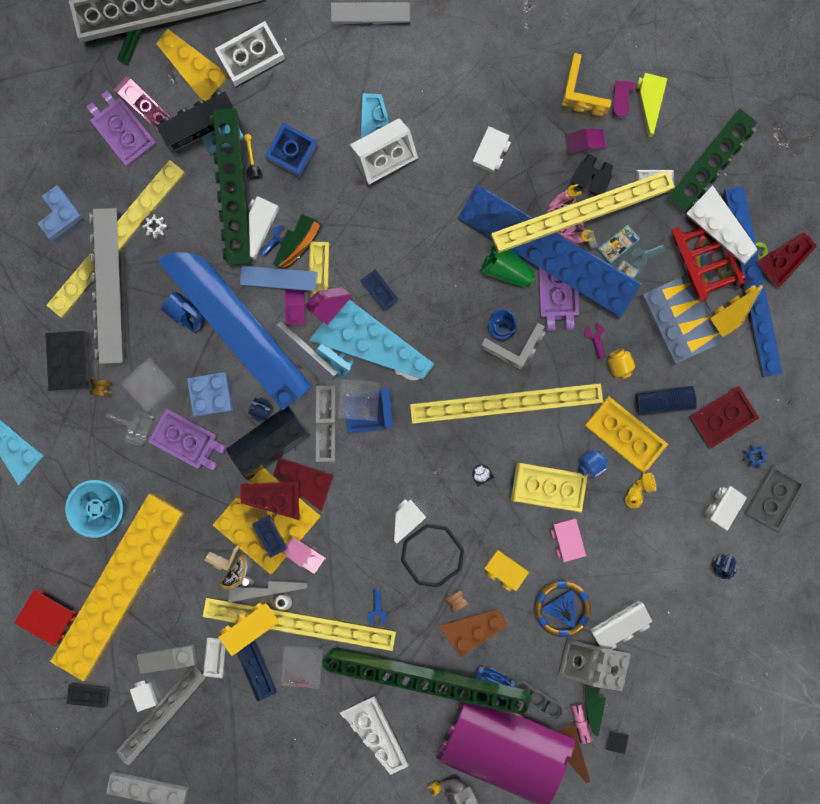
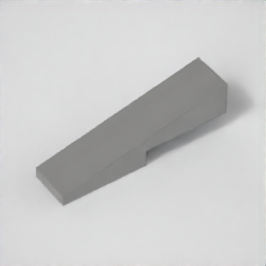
M410 2L331 3V22L334 25L411 22Z
M316 386V466H335V386Z
M268 581V588L237 586L229 590L228 602L305 589L308 587V582Z

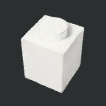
M145 680L134 683V688L130 689L137 712L158 704L151 682L145 683Z

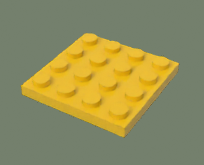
M264 468L255 474L248 484L279 483L280 481ZM239 493L213 526L236 546L239 545V548L272 575L287 556L281 552L270 558L252 524L270 515L287 545L292 537L300 541L321 516L300 498V520L241 504V494Z

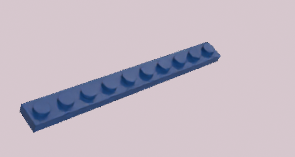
M744 186L725 189L726 205L756 246ZM756 252L745 265L739 260L738 262L740 270L743 271L746 279L743 285L744 291L753 285L756 288L760 285L763 286L749 315L762 377L782 374L783 372L762 271L755 263L759 260L758 252Z

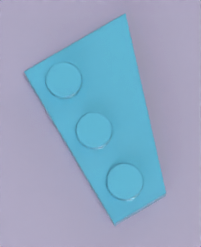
M361 94L360 139L389 124L381 94Z
M0 420V457L16 483L21 485L44 455Z

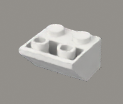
M724 486L717 490L714 496L717 499L714 504H710L707 507L705 519L728 531L747 497L731 486Z

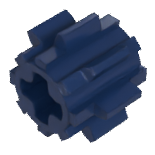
M261 397L260 399L254 398L248 414L252 415V419L259 422L260 420L266 421L272 405L268 404V400Z
M722 554L718 557L713 566L717 574L716 576L722 579L734 577L739 567L736 564L737 560H735V557L729 554Z

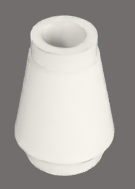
M285 592L278 593L273 598V605L279 611H286L292 605V598ZM280 599L285 601L284 606L278 604Z

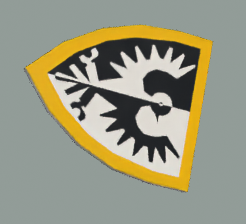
M240 553L219 584L225 590H231L241 583L244 586L251 587L254 583L252 579L245 576L247 560L242 553Z

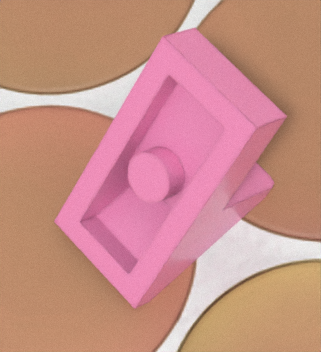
M292 537L288 542V549L282 552L297 565L306 568L312 573L317 571L325 559L324 556L295 537Z

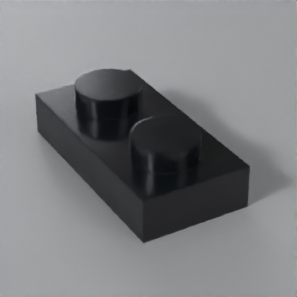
M69 684L66 704L106 708L108 688Z

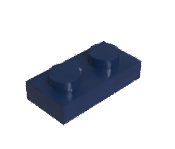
M376 269L360 280L383 311L399 300Z
M270 515L252 524L270 558L288 549Z

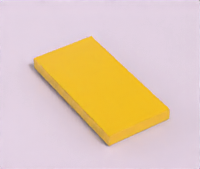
M610 396L605 399L584 425L643 474H645L668 445Z

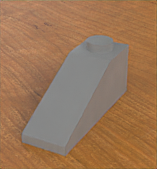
M194 644L137 654L140 674L197 664Z

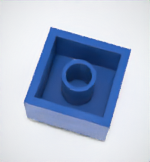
M283 122L265 154V158L300 177L318 143L314 138Z

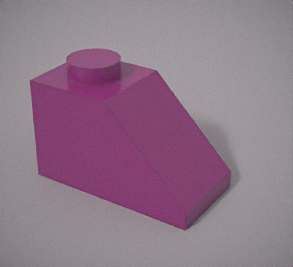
M343 287L317 291L309 298L305 307L328 325L352 295Z
M285 289L286 326H306L305 291Z

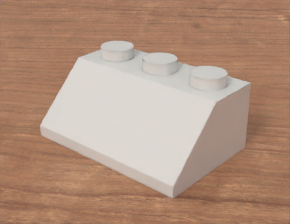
M400 119L350 144L354 160L368 184L418 158L411 132Z
M405 499L397 506L398 511L396 512L394 541L396 543L426 518L412 500L407 502Z
M637 601L589 631L599 647L613 650L617 647L616 643L621 640L626 642L634 637L633 633L636 631L642 632L650 627L649 623L652 620L644 604Z

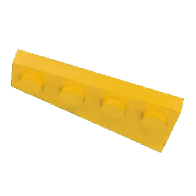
M169 29L165 31L156 43L201 100L207 101L211 99V95L217 92L229 76Z

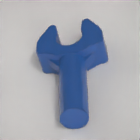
M283 225L277 226L272 230L274 233L273 238L259 250L263 256L278 243H282L284 237H279V233L284 229Z
M373 589V611L368 613V620L371 625H374L375 615L381 616L382 625H384L387 619V613L381 610V589Z

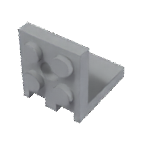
M539 323L536 324L519 356L486 338L480 348L521 369L525 361H530L536 351L533 347L535 343L539 344L546 333L542 331L545 326Z
M567 639L559 677L593 687L622 691L631 654ZM581 657L582 664L578 666V659Z

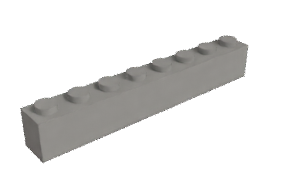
M93 209V213H89L90 225L94 226V232L90 233V243L94 244L95 251L91 252V263H95V271H92V283H96V290L92 291L93 302H97V310H93V319L97 321L98 329H94V340H98V348H95V360L99 359V364L123 363L117 209Z

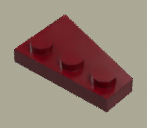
M280 457L273 476L281 482H299V495L322 512L334 475Z

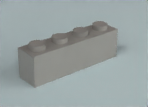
M113 771L109 777L106 794L152 804H185L189 787Z

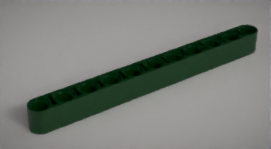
M337 648L331 649L322 662L323 668L330 673L515 714L526 713L532 700L531 694L524 689Z

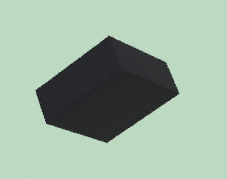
M609 730L605 749L625 754L629 735Z

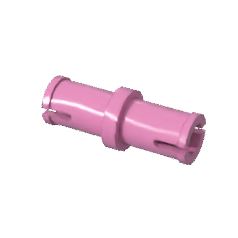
M577 703L578 712L575 704L570 706L575 720L573 724L577 728L580 744H586L584 735L588 743L592 741L588 728L589 721L585 717L583 704Z

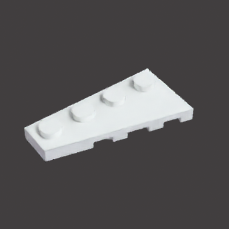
M713 185L686 213L691 220L742 264L745 265L757 252L756 246Z
M375 696L340 712L342 717L349 722L351 728L363 739L366 746L373 751L375 757L390 775L408 767V762Z

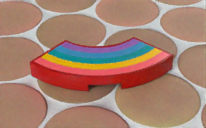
M702 234L693 250L712 242ZM713 251L695 257L693 260L695 266L702 267L712 263ZM713 270L702 274V277H700L702 283L708 284L717 273Z

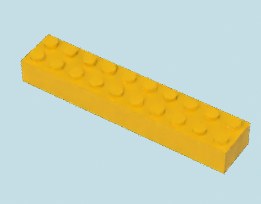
M148 494L51 659V663L82 681L88 679L184 515L182 511L153 494Z

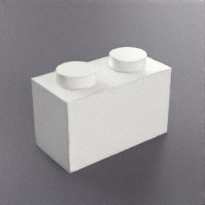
M488 126L472 164L491 173L495 169L499 170L503 161L500 158L502 152H507L511 144L508 141L509 135Z

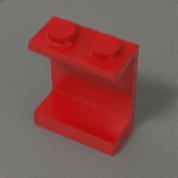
M34 589L14 624L50 645L57 646L58 643L61 644L66 636L65 631L68 626L71 627L76 618V611H70L43 595L44 592Z

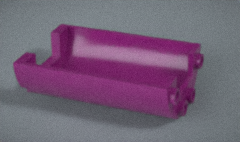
M460 701L457 709L460 711L458 720L455 725H451L448 731L449 740H444L442 747L437 752L436 758L438 762L535 804H550L566 772L568 758H571L575 740L514 713Z

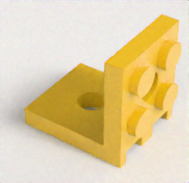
M574 53L562 105L572 107L577 112H584L586 110L591 111L596 116L606 115L612 100L574 92L582 56L581 54Z

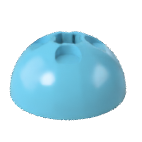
M89 480L77 485L70 492L66 501L65 513L70 526L77 533L86 537L97 538L109 534L118 526L123 515V503L119 493L113 486L104 481Z

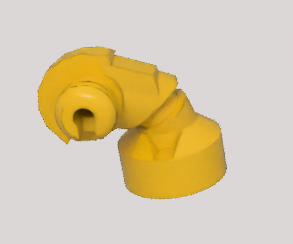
M652 472L643 474L642 478L636 481V484L633 483L628 495L625 497L627 506L635 509L642 505V490H645L647 493L656 491V481Z

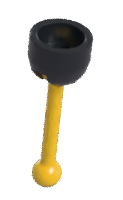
M245 134L244 140L247 142L250 166L246 170L248 180H256L262 177V172L258 166L254 165L250 143L251 135Z

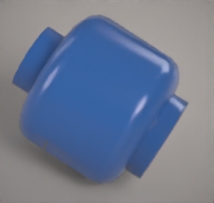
M591 450L579 459L580 466L578 469L584 477L596 478L607 469L606 464L608 461L601 451Z

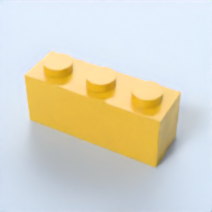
M261 602L251 609L253 612L250 615L246 616L243 614L235 620L237 624L232 628L228 625L220 631L221 636L218 638L231 656L279 623V620L266 603L264 605Z

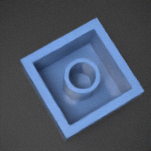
M226 372L187 378L193 417L233 411Z

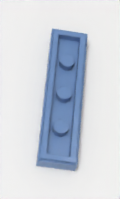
M241 266L240 285L316 292L318 272Z

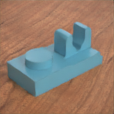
M321 344L316 353L338 372L336 375L344 380L354 360L351 359L349 362L343 360L344 353L337 356L331 348Z

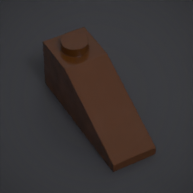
M571 723L551 729L575 740L571 758H568V763L586 783L590 782L574 724Z

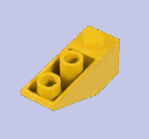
M753 285L745 291L746 295L742 298L738 295L729 301L731 305L724 308L722 305L713 311L715 315L710 319L722 337L728 335L744 323L763 288L762 285L757 288Z

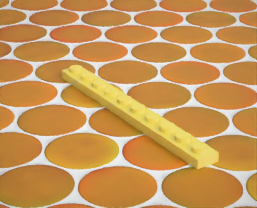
M171 160L166 163L117 221L118 251L185 174ZM91 253L46 305L61 318L92 283V271H95V263H91Z
M664 171L491 234V238L497 252L500 253L674 190L675 186L668 171Z
M600 383L410 404L412 424L596 404L603 403Z
M206 598L203 617L236 623L235 620L243 614L246 616L250 615L253 612L251 609L254 606ZM271 609L279 623L270 629L393 651L395 631Z

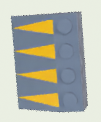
M688 275L641 295V299L672 365L725 341L710 319L713 317L707 301L699 304Z

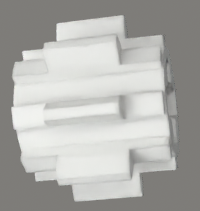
M153 214L152 219L146 217L147 224L142 226L148 229L146 235L153 234L155 239H157L158 234L164 236L162 231L167 228V225L162 224L164 218L157 219L155 214ZM154 222H156L159 225V227L156 228V231L150 228L151 226H154Z

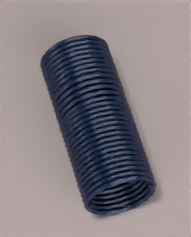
M693 385L636 392L635 395L639 416L694 410L697 407L696 393Z

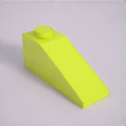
M645 73L643 78L639 77L637 89H640L639 100L647 134L649 137H652L667 78Z

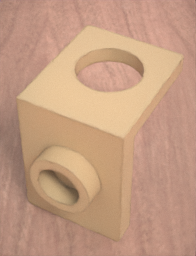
M237 545L230 560L209 552L204 561L212 564L216 569L228 571L234 562L240 546Z

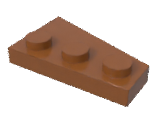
M498 609L439 625L460 658L508 626Z

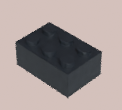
M85 331L45 333L48 391L90 390L88 333Z

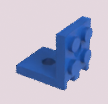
M389 388L376 392L343 395L347 433L393 428ZM362 407L370 409V415L366 418L359 415V410Z

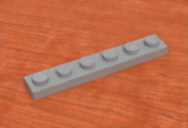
M193 665L185 672L118 748L116 753L128 766L205 680V676L197 667Z

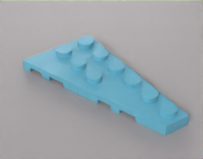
M348 300L328 325L323 322L309 340L312 343L323 344L331 349L422 380L435 365L351 300Z

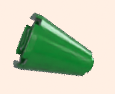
M493 245L490 249L492 252L489 256L485 257L480 271L484 275L524 288L527 285L531 286L535 280V276H533L534 271L512 249L498 253L495 245Z

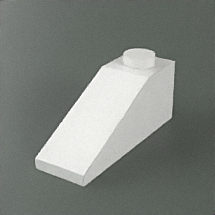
M258 196L256 200L252 199L248 210H250V257L254 260L279 210L278 205Z

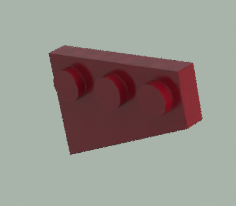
M802 232L755 263L772 284L780 288L817 245L808 234Z
M299 482L240 484L241 504L300 520Z

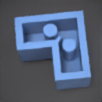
M58 185L42 196L53 212L39 221L38 225L51 241H54L83 219Z

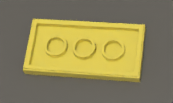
M517 463L511 501L582 512L587 476L584 477L581 473Z

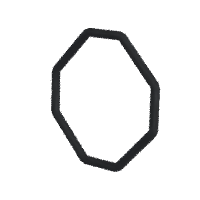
M426 524L405 539L401 562L417 584L440 587L461 571L464 549L448 527ZM427 528L446 530L460 550L458 569L437 584L419 581L405 561L407 543Z

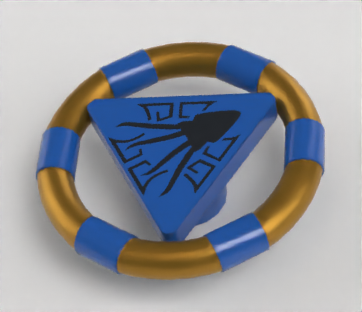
M569 581L553 582L542 589L536 599V619L541 628L553 636H573L580 632L590 619L591 604L589 597L575 583ZM555 589H571V591L542 608L545 598L551 591ZM574 591L578 594L584 605V613L576 626ZM542 611L572 628L558 630L551 627L544 618Z

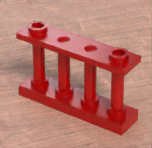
M677 227L672 229L671 236L699 304L707 301L710 291L734 282L737 283L738 288L743 287L746 280L742 270L738 269L735 259L729 251L717 241L694 250L688 249L686 242L689 239L707 232L699 227L685 233L684 231L681 232L680 228ZM722 248L725 258L702 267L695 266L693 261L695 257ZM726 265L730 266L733 275L710 284L702 283L700 278L702 274Z

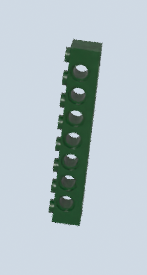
M238 108L214 109L213 114H210V124L215 129V133H212V144L216 145L217 153H213L214 164H218V172H215L216 184H220V191H217V200L222 205V210H219V220L223 222L224 229H221V241H225V248H222L223 260H227V265L246 264L251 262ZM228 124L230 132L227 134L222 133L220 125ZM222 144H230L232 151L225 153L222 150ZM229 162L234 166V170L226 172L223 165ZM233 182L236 189L228 191L225 188V184ZM234 201L237 204V209H228L227 203ZM229 221H237L239 228L231 229ZM237 239L240 241L241 246L233 248L230 241Z

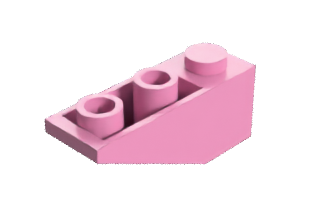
M125 76L114 88V91L158 132L157 125L160 124L159 121L170 117L129 77Z

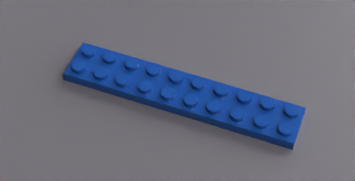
M476 185L458 217L490 238L494 232L533 219V217L480 185ZM557 232L511 248L516 254L622 317L641 286L640 282Z

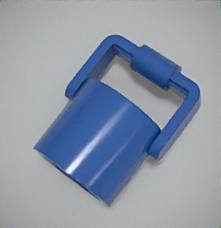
M173 292L162 305L161 311L177 324H183L195 333L201 327V314L180 293ZM190 316L194 317V322L189 320Z

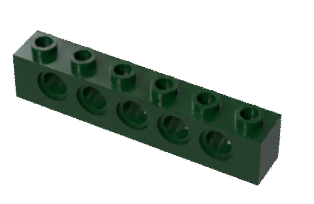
M739 108L666 200L683 214L687 210L689 211L696 204L695 199L699 195L702 197L708 191V183L710 181L715 182L720 176V168L722 166L726 168L733 160L730 157L733 152L736 151L738 153L745 145L742 142L745 137L750 138L757 130L754 126L758 122ZM735 128L739 129L741 137H735L732 130ZM722 143H726L729 146L728 152L721 150L720 145ZM709 158L717 160L718 164L716 167H712L709 164ZM697 173H703L706 180L703 182L699 181L696 177ZM686 187L693 189V196L685 194L684 190Z

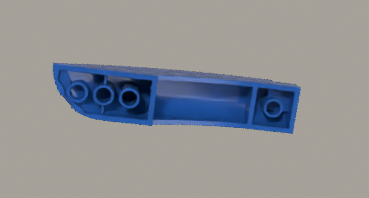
M188 252L171 253L158 260L183 293L282 410L294 400L300 398L310 388L311 383L209 262L196 254Z

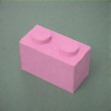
M575 518L552 524L553 529H550L553 540H557L558 547L555 548L558 559L562 558V561L566 562L586 556Z

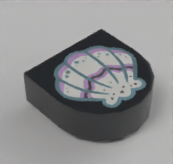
M484 464L477 465L472 471V477L477 487L495 478L489 467Z

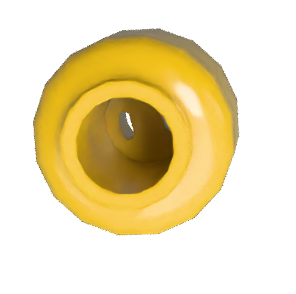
M623 349L612 352L607 362L613 376L621 377L622 379L630 377L635 369V363L630 352Z

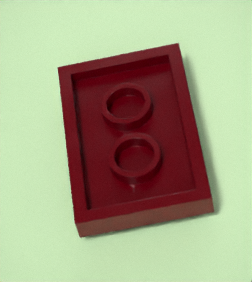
M737 386L689 416L710 449L759 419L740 386Z

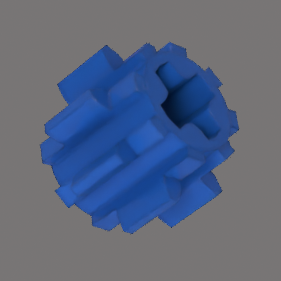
M751 445V451L745 450V453L748 455L744 461L750 462L749 467L757 465L758 468H761L762 462H768L765 459L768 452L762 451L763 446L756 448L754 445ZM758 452L760 459L754 461L752 454Z

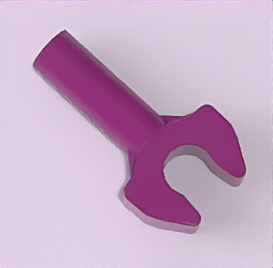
M596 323L597 333L592 334L589 325H587L585 337L593 340L598 359L606 357L600 339L601 335L605 332L604 328L599 323Z

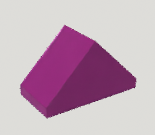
M583 129L565 135L568 154L606 148L603 129Z

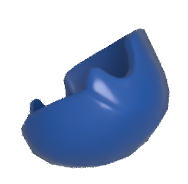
M499 309L492 313L488 322L491 336L497 340H507L515 334L517 322L512 312Z

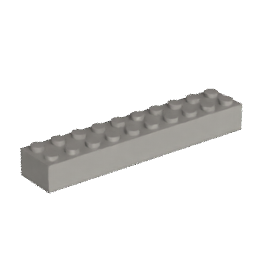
M69 0L77 36L81 43L263 0Z

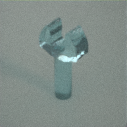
M664 244L648 251H644L640 247L635 249L631 257L640 255L642 256V261L635 263L634 266H646L649 258L664 253L667 249Z

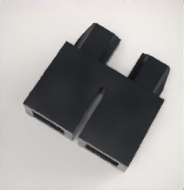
M588 154L584 161L580 162L569 184H578L575 187L585 191L593 175L594 177L586 192L593 196L606 192L612 178L613 165L604 162L599 170L593 167L597 158Z

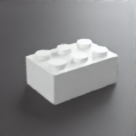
M265 21L215 48L218 57L235 86L285 59Z

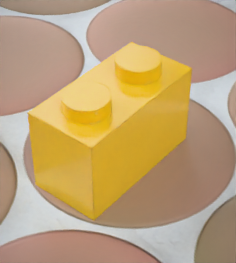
M499 550L495 551L484 567L487 570L485 574L493 580L496 578L501 580V586L508 591L512 589L517 591L529 574L527 570Z

